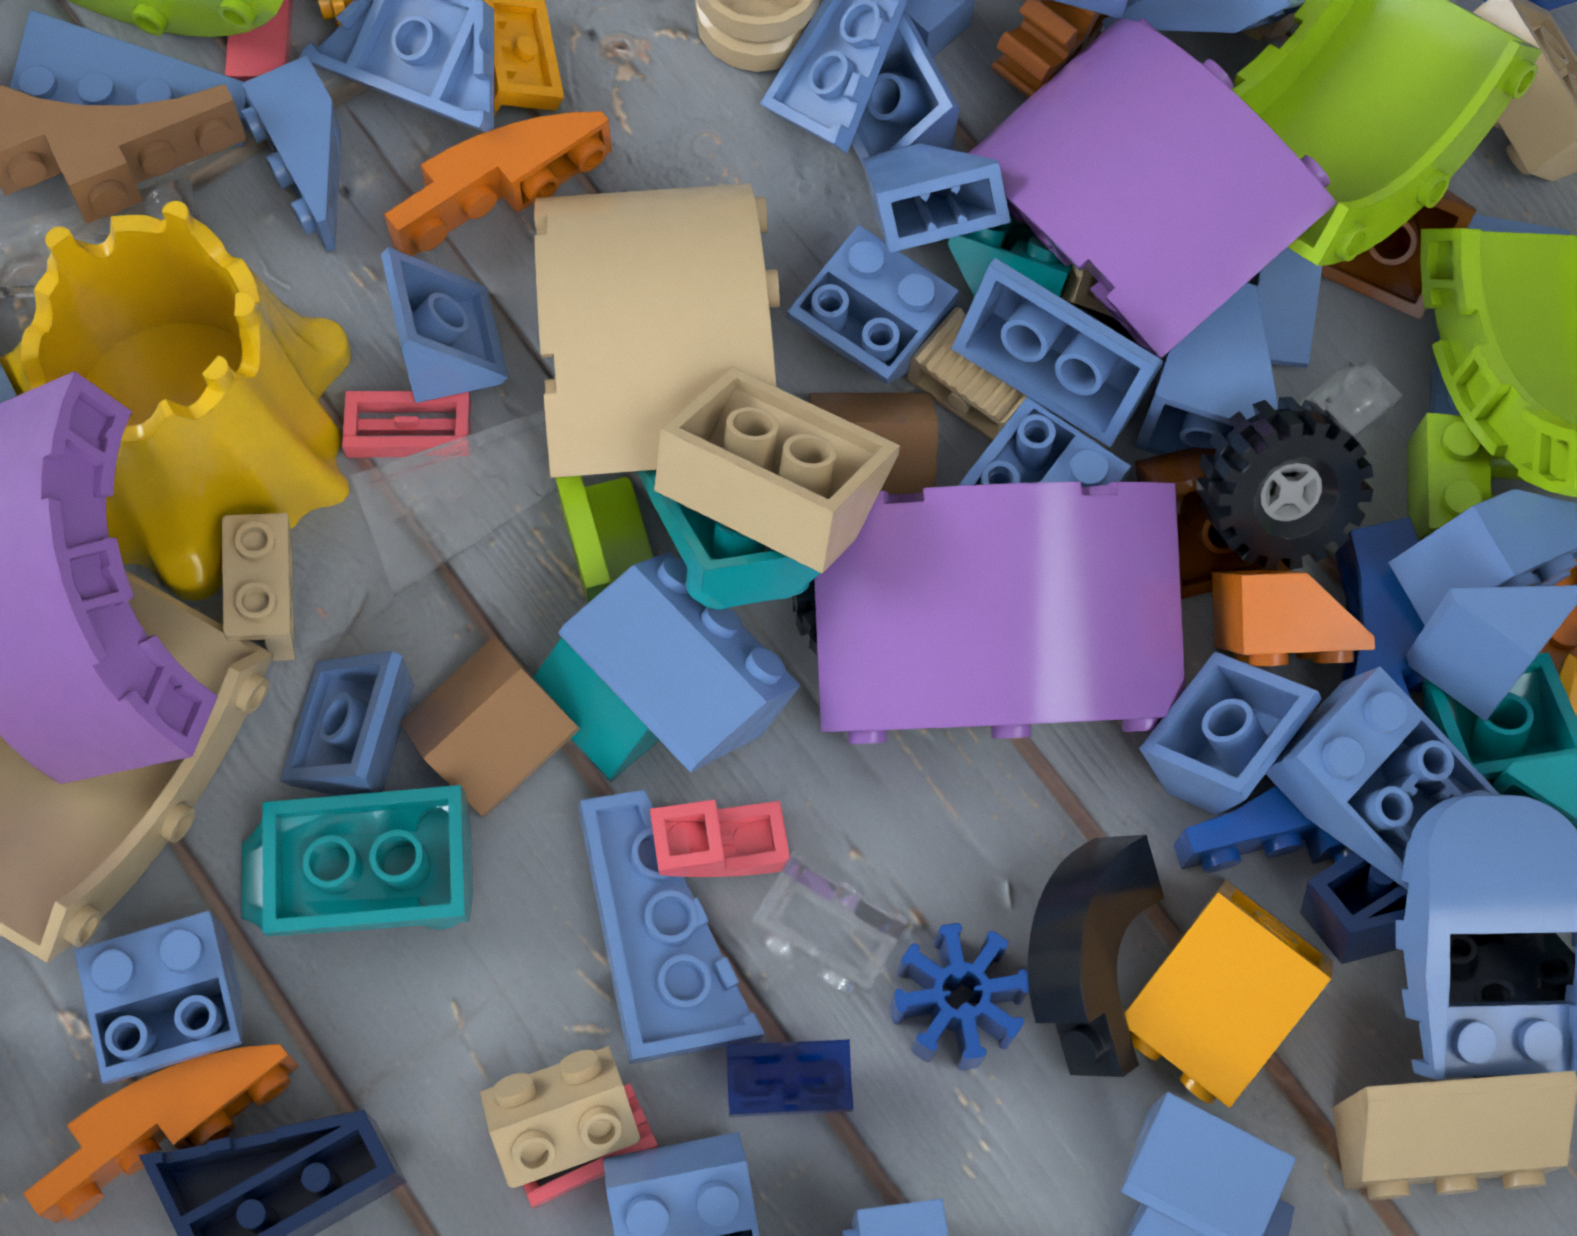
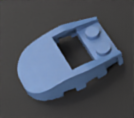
M1462 795L1446 799L1429 809L1412 830L1411 838L1406 846L1401 881L1408 885L1404 920H1395L1396 949L1403 950L1408 986V988H1401L1405 1017L1419 1022L1424 1059H1412L1413 1073L1434 1080H1445V1077L1508 1076L1576 1071L1577 1076V829L1565 816L1554 808L1525 796ZM1572 932V946L1575 947V970L1573 985L1566 986L1565 1000L1449 1003L1450 934Z

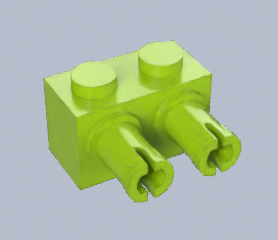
M1426 413L1407 442L1408 517L1411 518L1419 542L1473 505L1495 497L1494 493L1491 492V479L1525 481L1517 476L1519 470L1505 457H1493L1470 431L1461 415Z

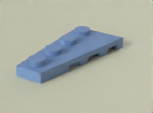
M823 0L764 95L760 105L773 115L847 154L908 0Z
M33 10L29 11L10 84L11 89L41 99L79 105H136L180 98L226 84L236 105L245 134L247 130L241 115V110L249 107L242 87L243 81ZM244 141L232 146L243 147Z
M645 790L580 800L578 805L629 1065L756 1041L764 1036L755 1013H750L737 986L739 981L728 958H723L707 925L709 919L698 897L694 898L684 877L659 875L650 817V808L654 807Z

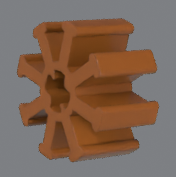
M1026 0L1019 9L1024 18L1021 25L1010 32L1005 31L999 40L996 48L1003 52L998 60L993 62L991 66L992 72L1029 99L1102 33L1100 31L1103 28L1101 20L1109 16L1053 0Z

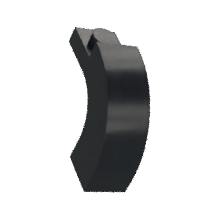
M1147 834L1094 838L1078 847L1052 873L1037 904L1028 949V983L1035 1023H1055L1070 1075L1124 1077L1139 1066L1118 992L1117 960L1122 938L1132 920L1142 911L1164 898Z

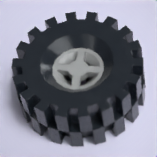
M1279 397L1278 409L1275 410L1266 400L1252 404L1255 412L1254 416L1246 419L1240 411L1228 419L1235 428L1227 436L1217 430L1209 440L1217 451L1214 456L1202 453L1198 466L1207 477L1196 479V491L1204 500L1199 502L1213 527L1232 551L1235 550L1242 560L1251 565L1257 560L1264 569L1275 571L1277 570L1279 559L1282 560L1289 570L1303 568L1302 556L1309 554L1316 563L1328 557L1324 546L1334 540L1341 548L1350 539L1344 531L1348 523L1358 527L1361 525L1366 514L1358 507V503L1371 502L1373 489L1365 479L1374 477L1372 465L1363 457L1367 453L1362 445L1327 409L1323 411L1317 403L1304 399L1302 406H1300L1293 397Z

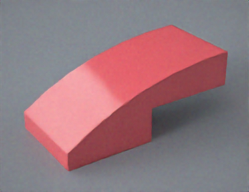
M716 800L650 808L659 875L676 877H729L790 871L791 860L780 801L717 809Z

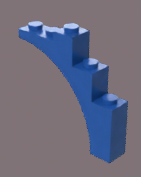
M1405 517L1350 530L1347 534L1350 539L1341 548H1338L1335 557L1346 597V610L1375 636V650H1353L1354 662L1344 663L1341 682L1381 666L1410 698L1409 692L1422 691L1424 678L1408 665L1406 654L1425 625L1388 563L1419 542L1411 518ZM1274 786L1233 812L1185 828L1174 844L1181 870L1201 865L1204 873L1231 868L1242 862L1240 855L1263 849L1267 858L1292 853L1304 847L1303 839L1313 864L1334 859L1335 863L1353 852L1306 818L1277 786Z

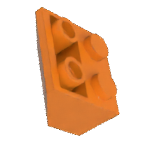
M1268 569L1212 572L1214 647L1233 652L1234 659L1249 662V665L1281 666L1289 664V653H1296L1297 659H1313L1314 663L1354 662L1353 650H1375V636L1308 573Z

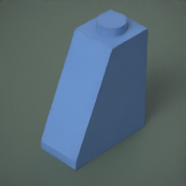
M922 143L862 158L875 216L889 253L1011 223L1000 166L996 159Z

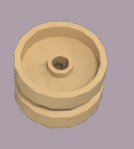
M695 0L699 36L712 55L734 68L754 72L781 69L822 3V0Z

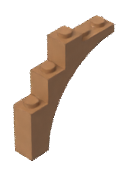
M226 84L180 98L136 105H79L37 98L0 85V187L4 195H9L63 174L86 224L114 215L123 209L143 202L136 185L137 183L163 175L172 169L212 153L223 151L232 145L247 140L236 105Z

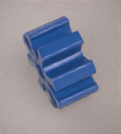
M960 923L942 925L934 941V947L940 949L943 968L919 952L920 947L918 944L913 943L907 949L901 959L897 974L901 978L909 977L925 990L904 993L902 989H896L890 1004L892 1021L897 1025L904 1018L932 1015L933 1022L925 1033L917 1034L911 1051L925 1062L932 1060L938 1048L937 1043L947 1029L955 1031L960 1054L957 1068L959 1070H967L979 1067L987 1053L986 1049L980 1046L977 1026L997 1039L999 1047L1003 1050L1010 1046L1024 1024L1022 1017L1013 1018L995 1004L1013 1001L1016 1005H1020L1029 993L1028 971L1020 969L1017 975L988 979L985 973L993 962L997 963L1001 960L1008 947V941L996 932L990 931L981 946V953L974 963L964 962L959 938L963 927ZM962 984L968 987L972 994L968 1000L969 1003H963L957 1010L947 1003L951 992L943 991V988L946 987L948 990L955 992Z

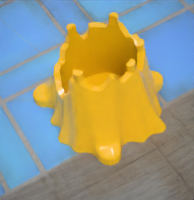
M171 201L162 209L165 218L163 220L147 215L111 216L110 235L105 242L97 245L74 239L70 230L66 227L59 226L50 229L45 237L46 244L51 251L47 260V270L34 288L36 303L34 319L31 325L25 329L22 341L12 352L1 356L0 363L17 396L76 371L132 411L122 435L116 460L113 486L114 495L106 497V519L109 538H117L123 565L136 564L149 568L157 574L161 582L181 599L196 601L214 595L223 585L222 519L224 516L288 513L291 530L308 512L321 507H330L342 503L350 494L349 482L340 472L336 459L343 436L340 429L320 404L319 399L326 388L349 365L352 354L348 336L341 325L331 319L304 317L290 308L263 283L242 258L232 257L221 240L205 224L191 217L186 204L181 201Z

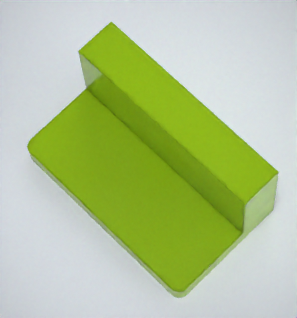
M581 475L555 477L558 499L587 604L631 566L653 558L633 484L628 477L584 487Z

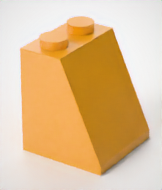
M1226 879L1125 1010L1124 1015L1133 1046L1151 1060L1157 1061L1162 1055L1183 1072L1179 1077L1181 1083L1202 1101L1213 1104L1217 1098L1230 1109L1332 979L1333 960Z

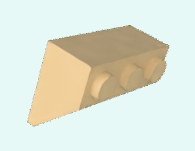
M1487 0L1472 13L1542 50L1535 62L1538 70L1532 85L1519 99L1512 98L1504 112L1493 125L1496 128L1502 127L1511 142L1506 147L1509 158L1524 175L1532 174L1549 181H1555L1576 173V54L1548 10L1528 0Z
M731 367L661 428L654 491L823 574L856 540L898 457L900 445Z
M1576 1071L1368 1086L1332 1107L1345 1190L1367 1188L1368 1200H1385L1410 1196L1409 1185L1434 1183L1437 1195L1479 1190L1477 1179L1502 1177L1504 1189H1523L1546 1185V1173L1568 1166L1577 1097Z

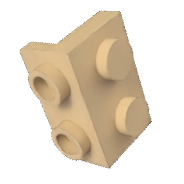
M609 1046L595 1051L580 1050L571 1053L563 1058L559 1064L531 1074L516 1073L498 1081L494 1087L480 1091L489 1134L506 1182L511 1188L525 1185L627 1148L640 1141V1135Z

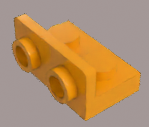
M483 0L494 9V116L501 105L556 111L565 97L545 0Z

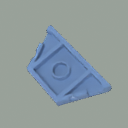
M483 0L352 1L336 17L341 25L319 47L310 42L302 50L299 57L307 55L314 67L479 132L486 133L494 129V9Z

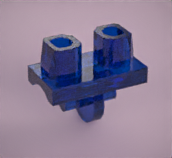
M850 1039L726 1045L729 1117L853 1112Z

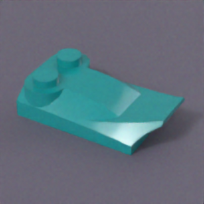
M656 470L637 471L655 509L687 566L685 582L687 592L694 600L700 602L705 607L723 610L757 602L787 599L804 592L809 587L810 582L821 574L654 491Z
M461 785L262 802V819L254 832L242 842L241 919L258 926L267 937L425 926L428 929L444 930L454 927L460 922H470L473 901L472 836L466 792Z

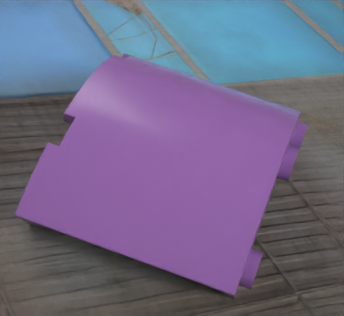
M1123 18L1113 22L968 154L996 159L999 162L1009 216L1018 223L1024 218L1034 236L1066 267L1072 263L1079 271L1085 267L1098 281L1090 289L1092 294L1140 347L1161 359L1337 202L1325 189L1331 182L1322 167L1308 155H1304L1299 159L1283 140L1231 90L1234 87L1231 79L1215 61L1208 59L1205 63L1201 64L1184 49L1158 33L1145 19L1140 18L1138 21Z
M76 371L0 403V736L32 766L59 784L192 757L218 698L215 693L198 682L175 660L157 635L148 637L128 600L135 596L123 567L117 538H109L106 497L114 495L113 486L116 460L122 435L132 411Z
M1038 482L923 488V493L888 494L887 491H880L856 540L823 574L821 573L814 578L821 732L848 731V744L887 742V730L991 726L992 739L1031 737V724L1122 720V732L1153 731L1161 721V717H1166L1170 708L1185 690L1175 483L1111 482L1109 485L1081 487V482Z

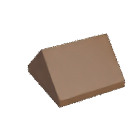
M809 393V403L900 445L898 457L881 491H887L888 494L923 493V488L936 487L938 419L931 393Z
M493 636L400 722V725L421 757L450 786L461 785L466 792L467 802L484 818L581 730L496 636Z

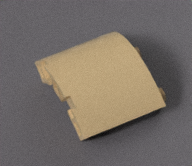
M751 183L535 198L534 220L537 235H534L540 354L541 358L554 357L555 379L545 380V394H543L550 478L656 470L661 428L731 367L777 387L769 308L780 307L777 269L765 270L761 233H768L765 197L754 196Z
M126 570L125 573L135 596L128 600L148 637L157 635L175 660L198 682L215 693L218 698L192 757L59 784L32 766L0 736V935L46 963L52 961L71 945L78 948L85 945L96 932L101 919L137 882L169 841L177 843L184 837L195 818L194 805L220 766L247 714L253 713L260 706L269 689L270 682L264 676L273 653L250 640L228 641L224 636L222 624Z

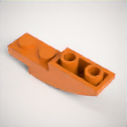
M602 111L569 112L540 116L481 133L420 164L425 188L384 214L392 244L398 251L414 256L420 251H429L437 247L444 241L450 231L467 220L478 219L486 215L502 197L516 213H519L532 203L535 204V198L552 197L561 184L579 172L585 173L595 169L604 161L607 154L612 151L609 119Z
M280 1044L247 1046L187 1060L135 1081L98 1102L66 1125L82 1148L26 1190L23 1195L40 1217L56 1223L64 1218L67 1221L76 1220L93 1209L102 1200L104 1194L100 1189L124 1171L126 1175H132L143 1169L144 1165L139 1155L162 1151L159 1143L165 1138H168L175 1147L181 1150L205 1145L208 1141L227 1137L235 1127V1124L232 1122L233 1118L252 1103L260 1107L279 1096L291 1083L288 1075L300 1065Z

